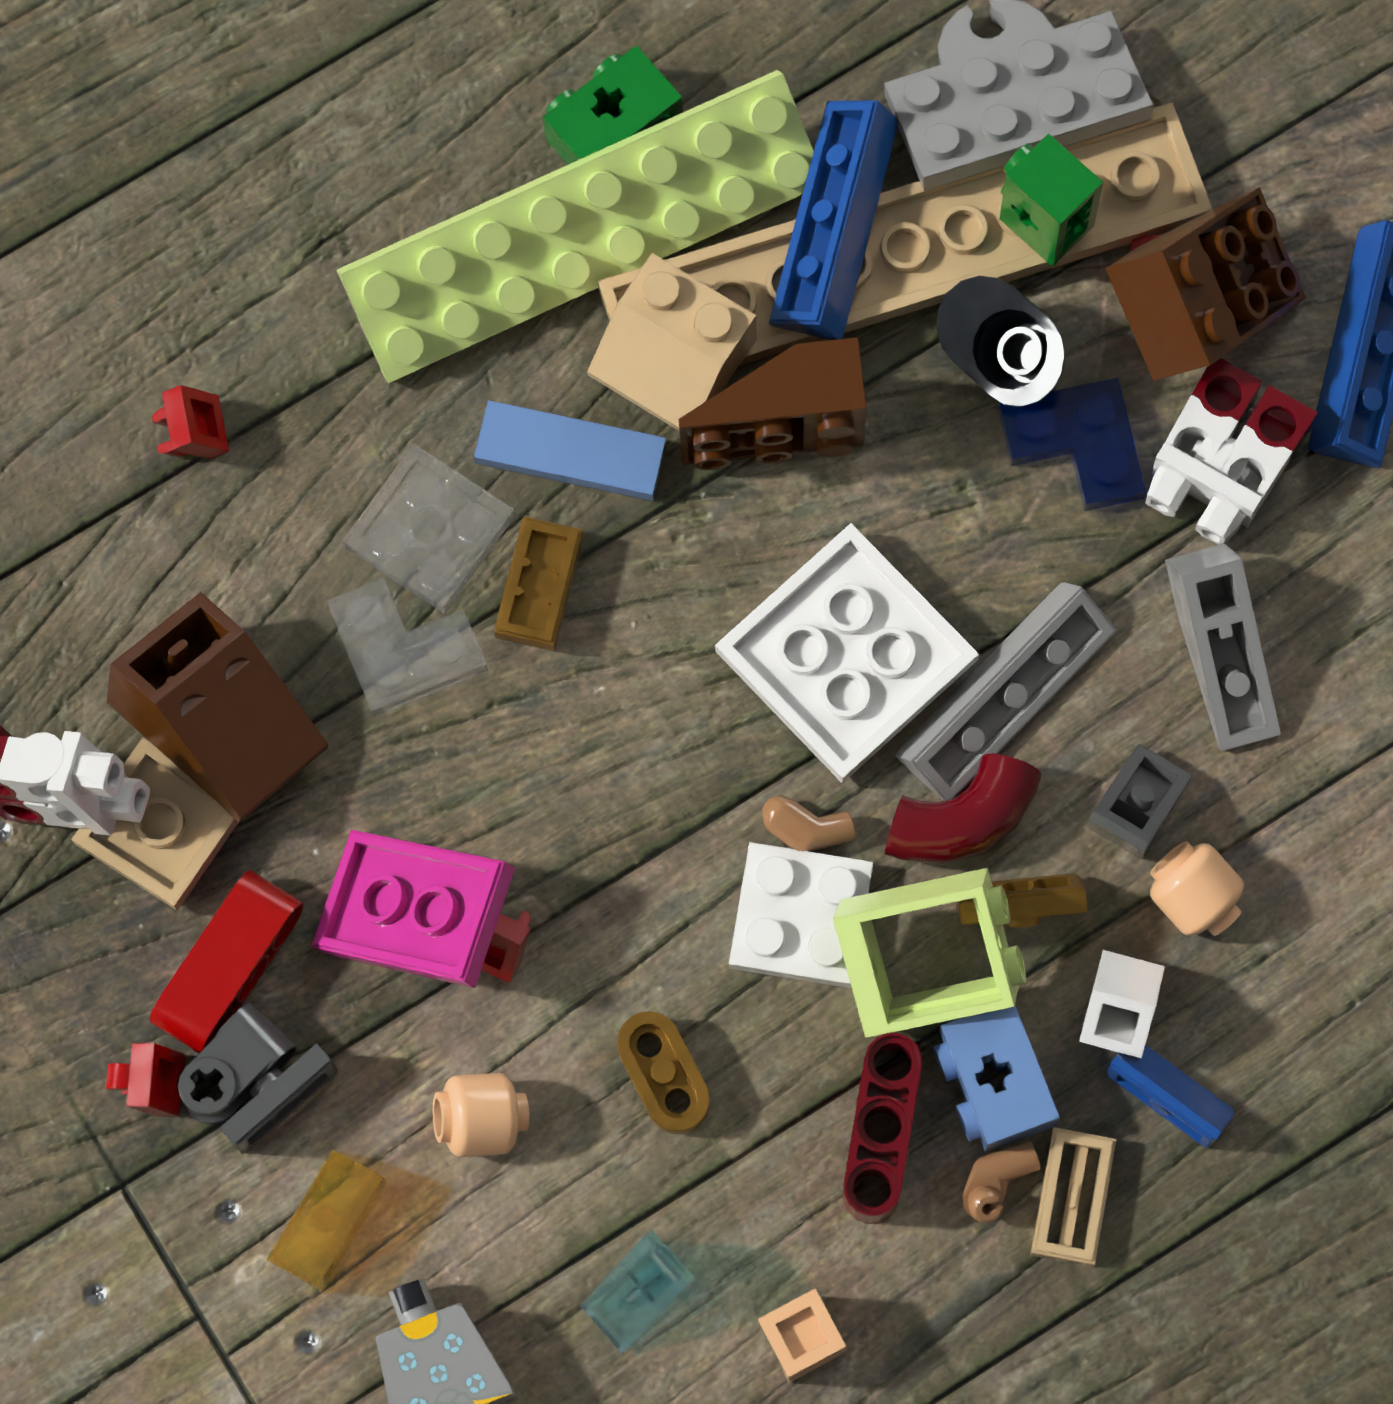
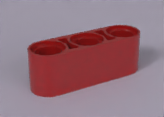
M253 870L247 871L232 888L158 998L149 1018L150 1023L199 1054L214 1039L221 1027L242 1007L296 926L303 912L304 903Z

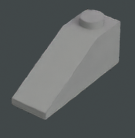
M1223 543L1165 559L1178 619L1218 748L1224 751L1281 735L1242 558Z

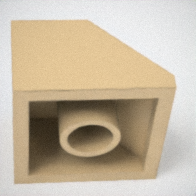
M651 253L619 300L587 374L679 431L678 419L720 393L757 340L756 315L654 253Z

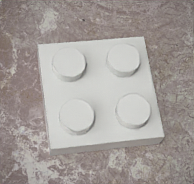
M749 842L729 959V969L852 988L833 917L841 899L869 893L873 862Z

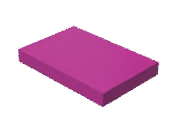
M351 830L311 947L322 954L475 988L515 868L505 861Z

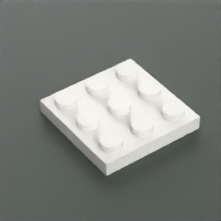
M852 523L715 645V652L842 784L977 662L979 657L977 651Z

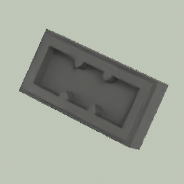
M316 1043L283 1073L278 1068H275L257 1081L249 1091L253 1099L219 1129L241 1153H247L334 1077L338 1069Z

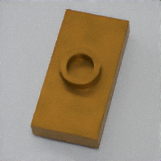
M523 516L494 628L495 638L555 651L584 538L583 529Z
M1076 873L991 881L993 887L1002 885L1010 911V923L1004 924L1007 927L1034 926L1041 922V917L1088 912L1086 890L1079 875H1076ZM973 898L955 902L961 924L979 923Z

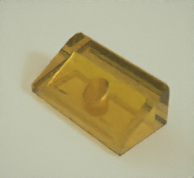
M332 1150L266 1260L322 1293L388 1183L387 1180L373 1170Z

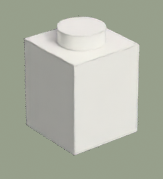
M1103 950L1079 1042L1142 1058L1165 966Z

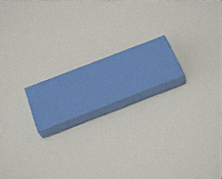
M488 400L474 454L475 464L653 501L667 440L665 437Z

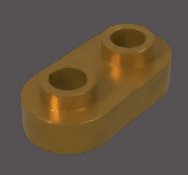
M645 1011L631 1016L620 1028L617 1037V1049L621 1062L649 1117L658 1128L667 1133L685 1134L695 1130L707 1117L710 1106L709 1092L677 1027L668 1017L658 1012ZM648 1036L657 1038L662 1044L660 1052L653 1057H645L637 1050L639 1042ZM682 1092L689 1097L690 1106L685 1112L673 1113L668 1110L666 1100L672 1093Z

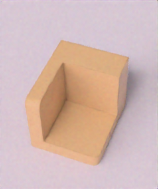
M816 1288L758 1319L789 1383L846 1353V1345Z

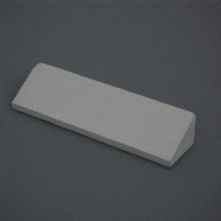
M1065 582L1059 584L894 753L895 756L942 801L956 798L974 779L982 756L989 753L998 754L1118 630L1081 586Z

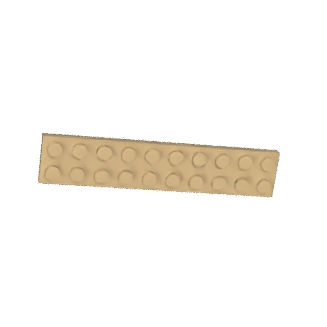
M1173 102L1153 108L1152 119L1064 146L1103 181L1094 227L1053 267L1000 220L1003 197L1000 192L1005 183V166L926 191L923 190L920 181L880 193L844 333L942 303L946 293L962 280L976 276L999 278L1005 282L1013 281L1131 244L1132 239L1144 235H1160L1169 232L1212 210ZM796 219L665 260L756 315L757 340L739 366L782 353L798 343L824 340L823 338L776 328L769 324ZM641 268L598 281L599 291L609 321L619 300Z

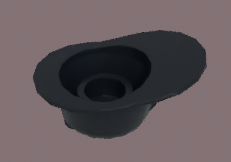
M976 276L962 280L946 293L938 309L936 330L941 347L954 364L990 396L1005 405L1024 407L1040 402L1054 390L1063 374L1066 352L1061 333L1044 312L1015 287L996 277Z

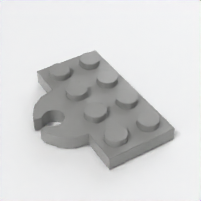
M989 0L991 21L1000 26L1003 32L994 38H981L972 32L974 28L973 12L966 5L958 10L943 27L938 43L939 66L884 83L886 100L892 114L898 120V129L924 191L1005 166L1009 159L1023 145L1029 143L1034 148L1048 133L1062 146H1067L1153 118L1152 101L1111 11L1054 29L1041 11L1024 1Z

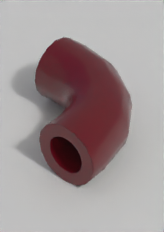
M989 753L982 756L977 773L969 788L956 798L942 802H930L902 795L889 831L885 855L905 861L944 865L983 854L1018 826L1037 792L1042 776L1041 772L1033 765L1020 759Z

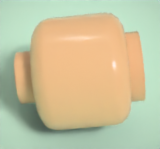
M1187 841L1182 842L1169 851L1150 872V875L1155 879L1150 889V897L1185 935L1192 936L1208 930L1213 936H1216L1233 924L1242 912L1236 903L1243 893L1244 882L1210 844L1202 843L1191 846Z
M506 1074L455 1075L447 1080L443 1092H435L432 1113L436 1139L438 1143L446 1142L449 1150L455 1156L474 1157L507 1154L513 1149L517 1141L518 1131L528 1130L529 1104L525 1093L515 1092L514 1085Z

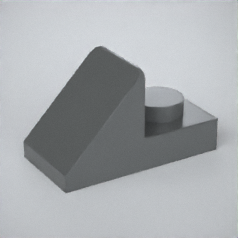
M1138 744L1089 818V828L1131 854L1143 859L1193 775Z

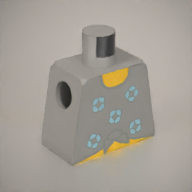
M425 1279L406 1283L389 1292L401 1326L376 1336L388 1404H504L517 1398L511 1384L461 1303L453 1304L437 1311Z

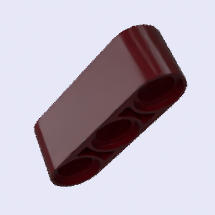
M886 1033L875 1038L868 1046L864 1057L844 1177L843 1203L850 1215L866 1224L879 1223L888 1219L897 1208L902 1190L922 1060L917 1044L908 1036L900 1033ZM889 1051L902 1054L910 1064V1072L898 1081H889L882 1078L874 1067L875 1060L881 1054ZM878 1113L892 1116L899 1124V1136L887 1144H879L872 1141L864 1130V1124L870 1116ZM866 1176L879 1177L888 1185L890 1190L889 1199L878 1207H867L856 1199L853 1193L854 1185L859 1179Z

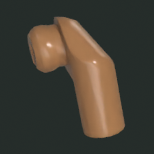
M783 795L770 798L762 808V817L766 829L791 849L810 852L855 840L854 824L848 811L817 817L795 800Z
M1030 1140L980 1157L975 1161L962 1193L963 1206L968 1215L983 1223L993 1222L998 1219L1004 1209L1002 1204L1010 1181L1041 1170L1036 1151Z

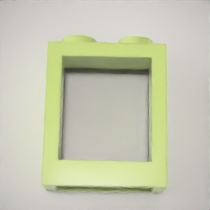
M988 868L841 899L833 917L865 1038L1014 1007L1019 984L1026 983V972L1021 951L1018 945L1008 946L1003 924L1010 923L1007 897L1002 885L992 886ZM973 898L993 976L892 997L872 920Z

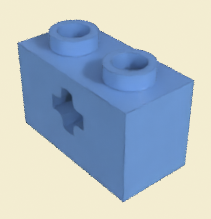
M1015 1005L1006 1009L959 1018L941 1025L939 1031L941 1043L932 1048L945 1082L956 1079L964 1103L956 1105V1111L969 1142L979 1138L984 1152L987 1153L1056 1127L1060 1116ZM990 1064L995 1073L1006 1071L1008 1074L1004 1078L1001 1092L995 1094L990 1084H978L977 1081L981 1079L984 1065Z

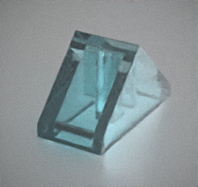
M651 1230L642 1237L580 1307L623 1354L697 1289L696 1279L655 1232Z

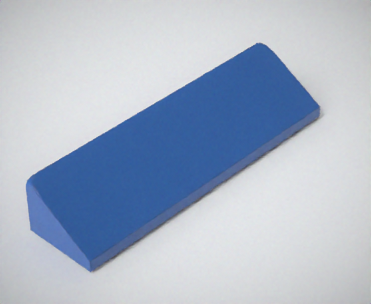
M827 101L769 320V324L773 327L827 340L842 339L844 336L898 127L897 118L879 101Z
M1389 220L1363 226L1358 232L1316 411L1318 413L1308 444V450L1319 455L1373 468L1382 467L1393 419V222Z

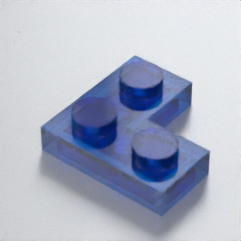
M1119 378L1054 390L1040 402L1024 407L1005 405L999 402L998 412L1011 466L1071 454L1084 511L1145 498L1146 488Z

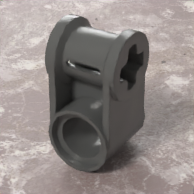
M249 1003L239 1009L221 1027L214 1039L185 1067L180 1075L178 1084L180 1098L192 1117L201 1123L211 1125L223 1123L231 1118L251 1097L249 1091L257 1081L275 1068H278L280 1071L284 1068L296 1052L297 1046L252 1003ZM204 1080L212 1086L219 1082L218 1085L223 1095L216 1102L209 1097H205L200 1101L201 1095L197 1087Z

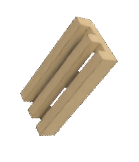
M1053 1127L1030 1255L1042 1258L1043 1256L1056 1258V1260L1063 1262L1081 1263V1265L1089 1267L1095 1266L1116 1139ZM1065 1143L1075 1145L1059 1242L1054 1244L1047 1242L1063 1145ZM1088 1148L1100 1150L1084 1249L1071 1246Z

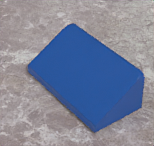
M1147 1045L1144 1047L1142 1058L1118 1053L1106 1072L1108 1078L1205 1149L1212 1146L1234 1116L1232 1107Z

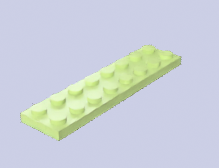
M776 70L337 269V273L387 383H390L599 288V280L641 268L651 253L664 258L802 195L814 151L783 73Z

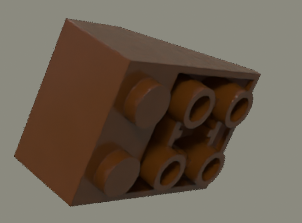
M1260 187L1252 189L1137 247L1106 268L1153 381L1210 366L1306 298L1300 285L1299 274L1291 263L1277 230L1275 216L1268 207Z
M858 337L795 344L679 418L682 465L695 464V467L700 470H717L731 465V460L756 457V461L759 463L774 464L791 459L793 457L792 453L817 451V454L821 457H839L853 452L854 447L864 446L866 401Z
M201 592L110 664L107 703L239 823L328 748V743L247 633Z

